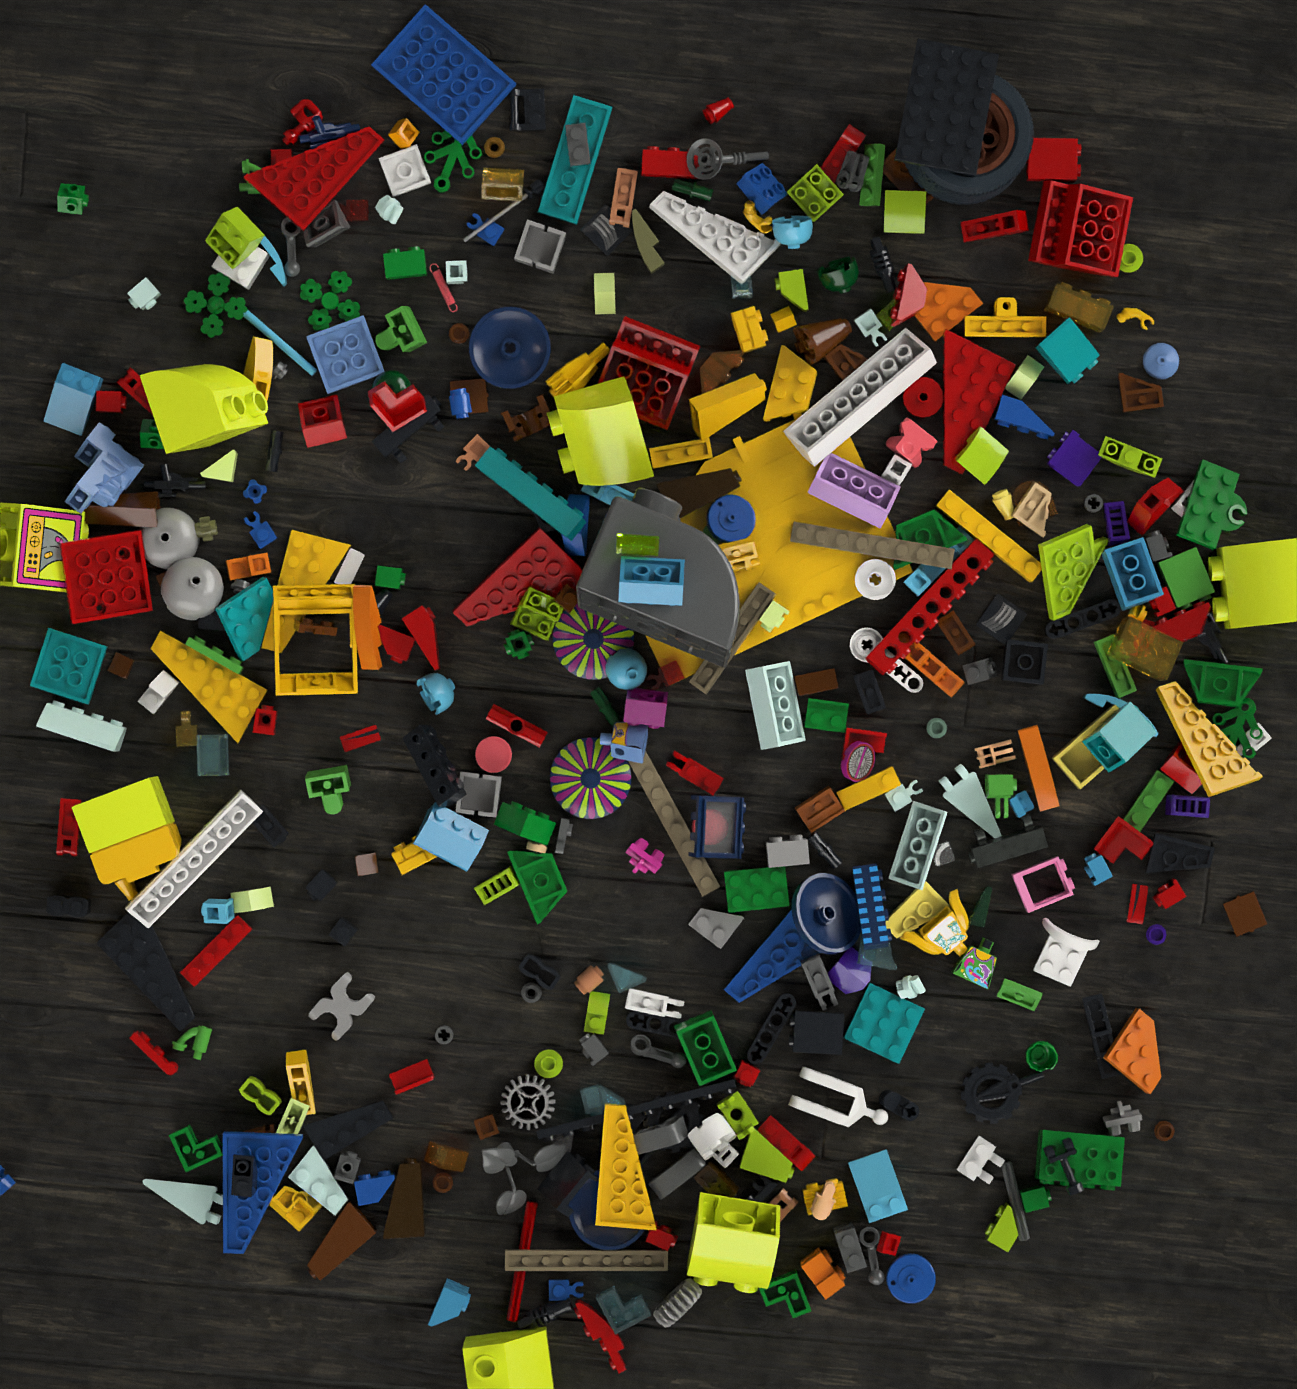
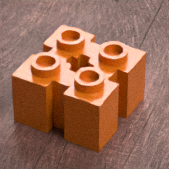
M818 1247L800 1260V1264L826 1300L845 1286V1276L838 1265L834 1267L831 1264L833 1260L826 1249L822 1251Z

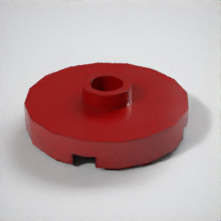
M920 377L903 393V404L907 411L913 416L921 418L930 417L937 413L944 399L940 385L927 377ZM920 394H926L927 399L925 401L920 400Z

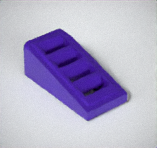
M1124 501L1104 503L1108 546L1129 542L1130 535ZM1120 509L1118 513L1109 512V510ZM1121 517V520L1111 521L1112 518ZM1122 526V529L1112 530V527Z
M1183 795L1166 796V815L1209 818L1210 798ZM1183 800H1185L1184 812H1182ZM1191 801H1193V813L1190 812ZM1199 801H1202L1201 813H1198Z

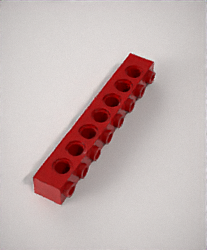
M976 538L952 564V569L946 570L871 651L865 660L882 675L886 672L891 674L898 666L895 662L900 657L903 660L912 651L909 647L914 642L918 644L925 637L923 632L927 628L931 630L939 622L937 617L941 613L945 615L952 608L950 603L955 598L959 600L965 594L966 590L964 588L968 583L973 585L980 577L978 573L982 568L986 571L994 562L991 559L995 554ZM974 559L978 564L977 568H969L967 561ZM955 574L962 575L964 582L961 584L956 583L953 576ZM940 590H949L950 597H941ZM929 603L934 604L937 611L929 613L926 610V605ZM915 618L921 619L923 627H914L912 620ZM906 633L909 636V642L902 643L898 638L899 634ZM885 649H894L896 653L895 657H887L885 655Z

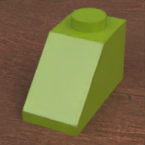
M803 269L778 272V278H775L776 290H780L783 297L803 312L808 311Z

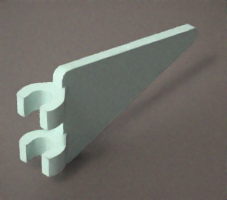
M959 764L954 768L962 778L959 782L952 785L945 776L938 780L946 790L943 793V797L992 837L998 838L1002 836L975 772L968 773L965 767Z
M155 1179L143 1180L145 1186L198 1223L204 1224L207 1220L217 1225L220 1222L222 1215L209 1212L213 1201L223 1205V1194L217 1193L216 1186Z

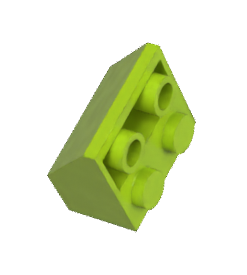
M238 207L222 213L205 241L231 269H235L256 250L265 235Z

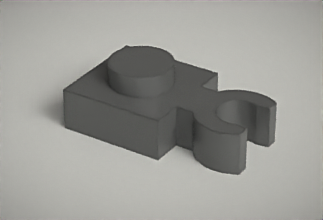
M561 818L555 853H564L566 837L571 836L573 824H569L570 819Z

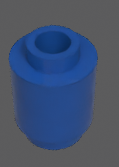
M466 388L451 390L449 401L452 416L456 415L457 419L469 417L468 413H471L472 409L469 393L466 392Z

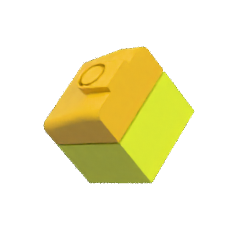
M158 776L144 779L72 807L88 852L92 853L90 857L98 879L103 884H109L125 877L127 882L130 883L160 871V864L171 861L179 855L182 839L177 825L174 824L175 820Z

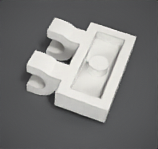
M978 1136L957 1170L973 1181L978 1176L990 1184L994 1177L982 1169L989 1159L1001 1167L1005 1160L993 1152L996 1146Z

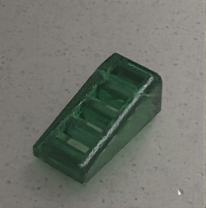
M986 886L983 889L969 917L970 925L985 926L992 887Z

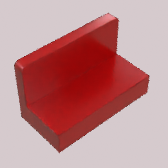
M428 1059L389 1074L396 1095L435 1078Z

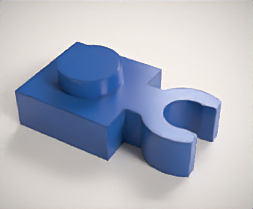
M473 213L472 216L477 219V224L471 225L467 223V226L472 230H476L484 222H482L478 214ZM493 222L480 231L477 236L490 245L495 246L505 229Z
M254 511L253 513L256 516L254 522H250L247 517L244 520L247 525L254 528L249 533L258 547L262 549L278 538L267 521L262 524L260 523V515Z
M549 1279V1301L566 1300L569 1298V1294H573L577 1298L583 1297L584 1293H578L575 1290L577 1286H583V1282L577 1281L573 1285H569V1279Z

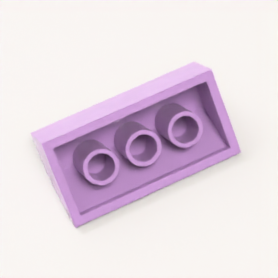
M830 453L823 459L807 493L881 529L901 487Z

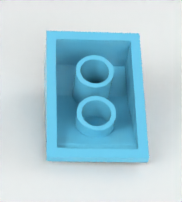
M887 1149L848 1162L869 1223L908 1210Z

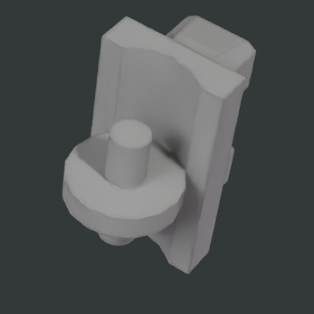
M1117 1101L1116 1108L1110 1109L1111 1115L1103 1117V1122L1111 1136L1122 1134L1120 1125L1126 1123L1129 1132L1140 1131L1141 1113H1139L1138 1109L1131 1111V1106H1123L1121 1101Z

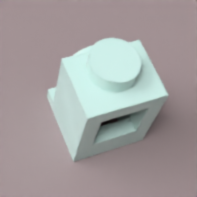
M446 261L447 284H464V281H467L466 261Z

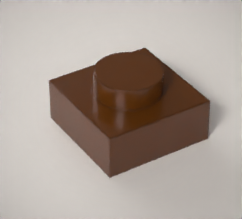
M564 584L553 601L570 613L577 604V592L568 584Z
M493 1113L473 1120L480 1140L500 1133Z

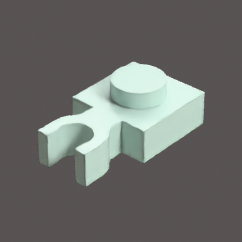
M871 308L854 319L865 337L871 334L872 342L876 347L879 346L876 342V337L882 336L884 341L887 340L885 335L878 331L882 324Z
M917 780L912 781L906 789L901 784L885 793L894 811L911 803L912 799L910 796L912 794L916 795L923 792L922 789L918 791L912 789V786L918 782Z

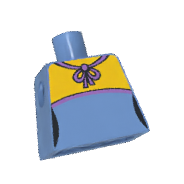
M616 722L613 733H601L600 745L611 746V756L613 758L643 763L648 739V725L639 724V726H631L627 722Z

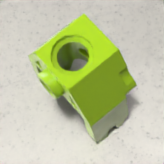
M738 1091L717 1103L718 1108L724 1114L722 1116L732 1126L739 1140L755 1130L754 1126L759 1124ZM739 1109L742 1115L740 1118L734 1119L730 1116L731 1111Z

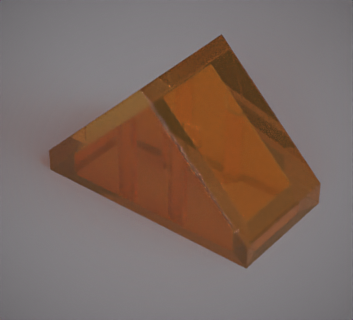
M430 1141L424 1161L441 1169L463 1172L469 1152Z

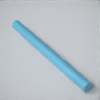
M249 310L244 313V318L272 340L274 344L311 376L316 373L317 369L255 315Z

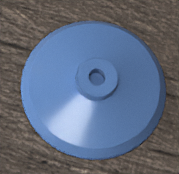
M1156 343L1145 351L1143 366L1151 377L1166 379L1177 371L1179 356L1177 351L1169 344Z

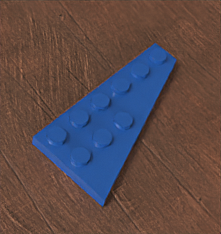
M792 909L724 988L739 1003L801 966V960L818 953L820 954V952L811 948L799 935L793 921Z

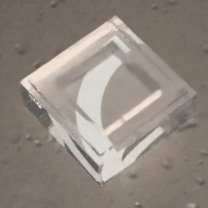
M949 841L936 846L933 856L936 867L955 861Z

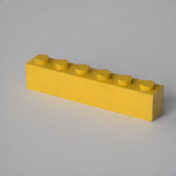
M948 490L935 507L958 526H961L973 538H977L993 554L1028 582H1033L1041 572V563L951 490Z

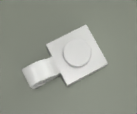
M1257 723L1263 731V737L1260 740H1255L1250 736L1251 728L1246 732L1251 747L1255 751L1271 739L1260 723ZM1259 730L1254 731V737H1258L1260 735ZM1240 744L1235 750L1242 756L1243 747Z

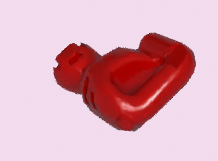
M303 99L290 110L291 114L300 124L294 129L283 132L285 137L282 140L286 145L289 143L294 145L298 141V136L304 130L311 132L315 129L312 120L314 116L319 115L321 120L323 119L321 111L311 100ZM307 107L313 116L307 117L304 108Z

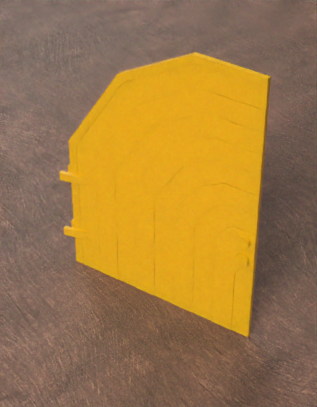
M793 413L792 415L795 420L746 443H743L740 436L734 438L735 448L705 461L696 474L699 475L731 468L732 471L737 470L742 480L739 482L740 487L726 495H737L746 499L755 512V527L748 538L754 537L760 566L752 567V570L748 571L743 569L734 572L738 585L740 608L760 582L777 594L773 599L775 602L790 611L788 615L785 613L782 615L785 618L779 628L774 627L771 632L761 627L762 622L758 620L735 655L863 596L856 588L855 575L857 569L864 562L871 559H879L886 562L894 570V559L790 542L793 522L896 539L895 531L888 516L880 529L807 493L822 461L814 467L800 454L783 432L802 416V413ZM851 437L831 452L865 469ZM713 502L681 518V522L703 531L705 526H707V511ZM910 564L894 570L896 580L913 572ZM872 574V578H869L870 583L873 582L874 586L879 585L878 581L881 582V577ZM646 636L669 686L694 675L704 659Z

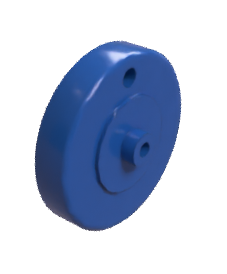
M737 495L719 497L709 507L706 515V524L709 532L716 540L722 543L748 538L756 523L755 512L751 504L746 499Z
M909 1253L901 1255L892 1261L887 1270L886 1281L891 1294L896 1299L905 1303H918L932 1293L936 1277L934 1269L927 1259L918 1254Z

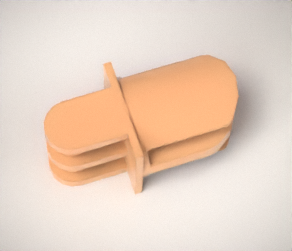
M1011 739L975 748L974 750L978 753L976 758L980 761L979 768L1016 759L1015 755L997 760L995 757L1013 752L1012 747L995 752L993 749L1011 744ZM989 748L990 754L984 755L983 749ZM991 757L992 762L986 764L985 758Z
M827 1181L824 1184L821 1193L816 1191L811 1212L818 1220L826 1219L830 1215L834 1203H836V1200L832 1198L835 1192V1185L832 1181Z

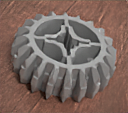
M526 1074V1081H523L521 1076H518L519 1083L512 1079L510 1082L513 1087L505 1086L509 1094L502 1093L501 1095L507 1098V1100L500 1102L501 1105H507V1107L502 1109V1113L509 1111V1114L505 1117L506 1120L513 1117L514 1119L511 1123L513 1126L519 1121V1129H522L523 1123L527 1124V1130H530L531 1123L537 1129V1121L544 1125L546 1122L543 1117L551 1118L547 1111L554 1112L555 1109L549 1106V1104H555L556 1102L555 1099H549V1097L554 1095V1092L547 1093L551 1086L548 1084L543 1087L544 1079L537 1083L536 1075H534L533 1081H529V1074ZM533 1086L538 1091L528 1094L521 1087ZM516 1091L521 1102L513 1109L511 1097ZM543 1095L545 1107L540 1113L535 1102ZM524 1097H528V1099L529 1097H535L531 1103L532 1107H528V1105L527 1107L523 1106ZM524 1110H528L535 1117L523 1118L517 1114Z
M691 1278L682 1281L655 1309L653 1316L656 1318V1321L665 1328L670 1327L700 1298L702 1289Z

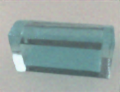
M228 734L197 735V776L229 775Z

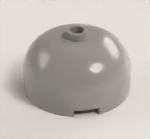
M175 508L157 509L158 527H139L138 530H141L145 559L156 567L169 569L175 562L193 557L198 549L200 538L196 535L195 522L181 510ZM164 534L169 535V539L167 541L162 540Z
M197 557L184 558L172 564L166 571L161 583V595L167 608L174 615L186 620H197L198 618L210 615L219 605L223 596L224 586L219 571L210 562ZM194 579L198 580L196 584L193 583Z

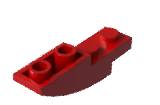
M577 1300L574 1311L578 1319H583L585 1323L583 1329L587 1337L591 1336L593 1341L601 1337L602 1340L599 1343L604 1352L608 1351L611 1357L608 1361L612 1369H617L618 1373L625 1371L626 1365L619 1353L620 1350L624 1349V1343L619 1334L601 1313L582 1300Z

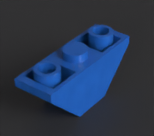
M569 494L567 506L571 509L574 507L579 509L584 514L583 519L586 521V524L572 541L562 535L564 550L570 556H586L590 495Z

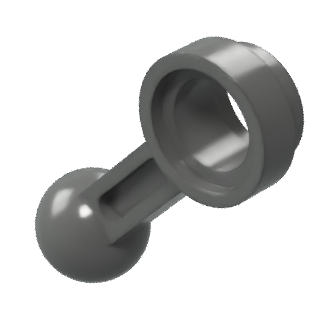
M286 217L281 223V232L285 235L287 244V263L284 265V271L286 275L294 277L300 272V265L296 262L295 238L301 229L295 224L296 231L293 233L287 232L285 225L293 222Z
M636 1035L631 1040L630 1048L636 1055L672 1064L675 1068H682L686 1064L687 1059L683 1053H673L651 1046L650 1039L645 1035ZM641 1043L645 1046V1049L639 1050L635 1047V1044Z
M868 1226L860 1231L859 1239L867 1247L871 1268L868 1279L871 1284L880 1285L884 1281V1273L879 1270L875 1245L879 1242L880 1235L877 1229ZM866 1231L874 1232L875 1240L873 1242L867 1243L864 1240L863 1235Z

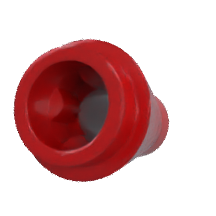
M727 97L706 105V108L702 110L703 115L710 124L717 123L734 108L731 99Z

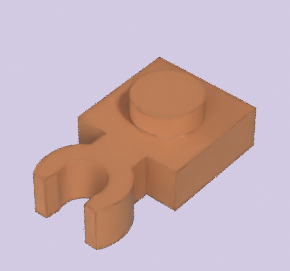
M477 434L463 448L467 454L459 456L456 462L459 463L463 459L466 460L467 466L464 470L467 471L472 465V460L474 459L478 462L490 446Z

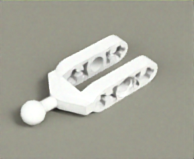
M802 1066L799 1074L800 1077L853 1096L854 1100L848 1115L795 1095L791 1096L788 1105L846 1127H850L864 1115L872 1118L877 1125H883L887 1122L888 1113L885 1110L877 1109L875 1111L866 1107L862 1088Z

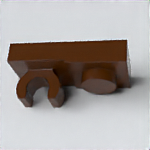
M954 610L939 619L938 626L958 656L975 646V642Z

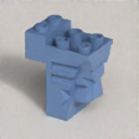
M100 422L74 456L89 467L65 500L69 506L80 514L87 509L92 501L102 507L114 506L122 492L130 486L144 467V464L138 458L130 455L121 445L112 441L116 434Z

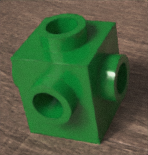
M61 183L57 195L58 212L82 215L83 209L88 206L89 195L85 194V186Z
M142 420L140 430L141 448L164 449L155 420Z
M519 629L508 633L509 637L505 638L507 643L503 644L507 654H512L513 658L517 656L519 660L529 656V651L532 650L531 646L534 645L530 633L526 635L525 631L520 632ZM518 640L523 642L522 648L515 646Z

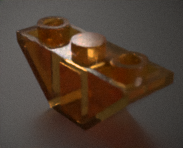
M742 350L712 353L700 367L701 394L716 389L721 382L725 384L732 376L729 372L733 367L738 369L744 362L743 356L745 353Z

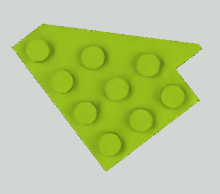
M1085 524L1038 545L1049 619L1053 621L1071 613L1108 543V538L1106 537L1094 540L1091 525Z

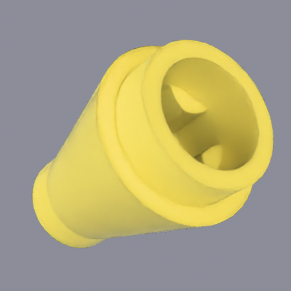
M1003 489L992 494V501L1004 517V520L1014 518L1011 516L1014 511L1011 492Z

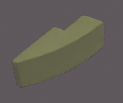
M635 208L632 210L635 241L644 264L649 272L653 274L665 264L654 249L659 244V240Z

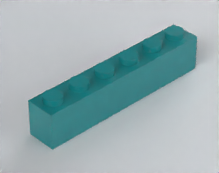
M489 447L475 466L572 541L586 524V521L583 519L584 514L576 507L573 509L568 507L567 504L569 502L562 496L555 497L551 494L553 490L545 483L542 486L536 482L538 478L529 471L527 474L521 470L522 466L515 460L511 462L507 460V454L501 449L497 448L494 450L492 447Z

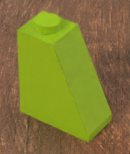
M754 1128L755 1130L748 1136L739 1167L786 1183L788 1178H792L795 1167H792V1162Z

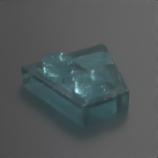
M861 934L857 964L897 970V965L894 963L891 954L890 943L888 947L864 950Z

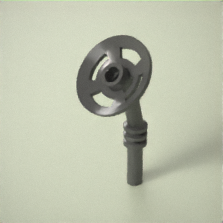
M703 138L691 145L687 154V166L694 177L707 180L717 175L722 163L737 165V163L746 164L748 161L768 160L769 154L768 152L746 154L745 152H737V154L723 155L720 146L715 141ZM704 144H710V147H703L699 149V147ZM694 155L698 156L699 167L697 169L694 165ZM714 170V171H713L712 173H710V174H707V175L702 174L703 171H704V172H709V171Z

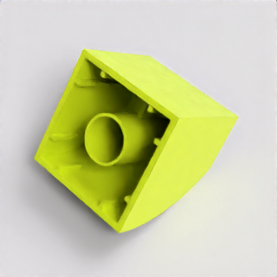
M203 364L153 371L140 375L166 454L209 447L268 424L265 415L268 410L266 398L257 390L256 385L233 369L220 365Z
M625 376L554 396L557 410L547 412L553 436L565 434L568 447L557 450L564 474L575 471L579 484L591 486L616 485L654 477Z
M1297 538L1216 548L1217 556L1208 558L1210 580L1220 581L1221 597L1212 599L1215 622L1224 621L1225 629L1297 622Z
M700 1192L688 1256L687 1276H693L694 1281L703 1286H715L718 1281L734 1283L735 1289L745 1293L757 1292L758 1288L768 1289L780 1238V1205Z

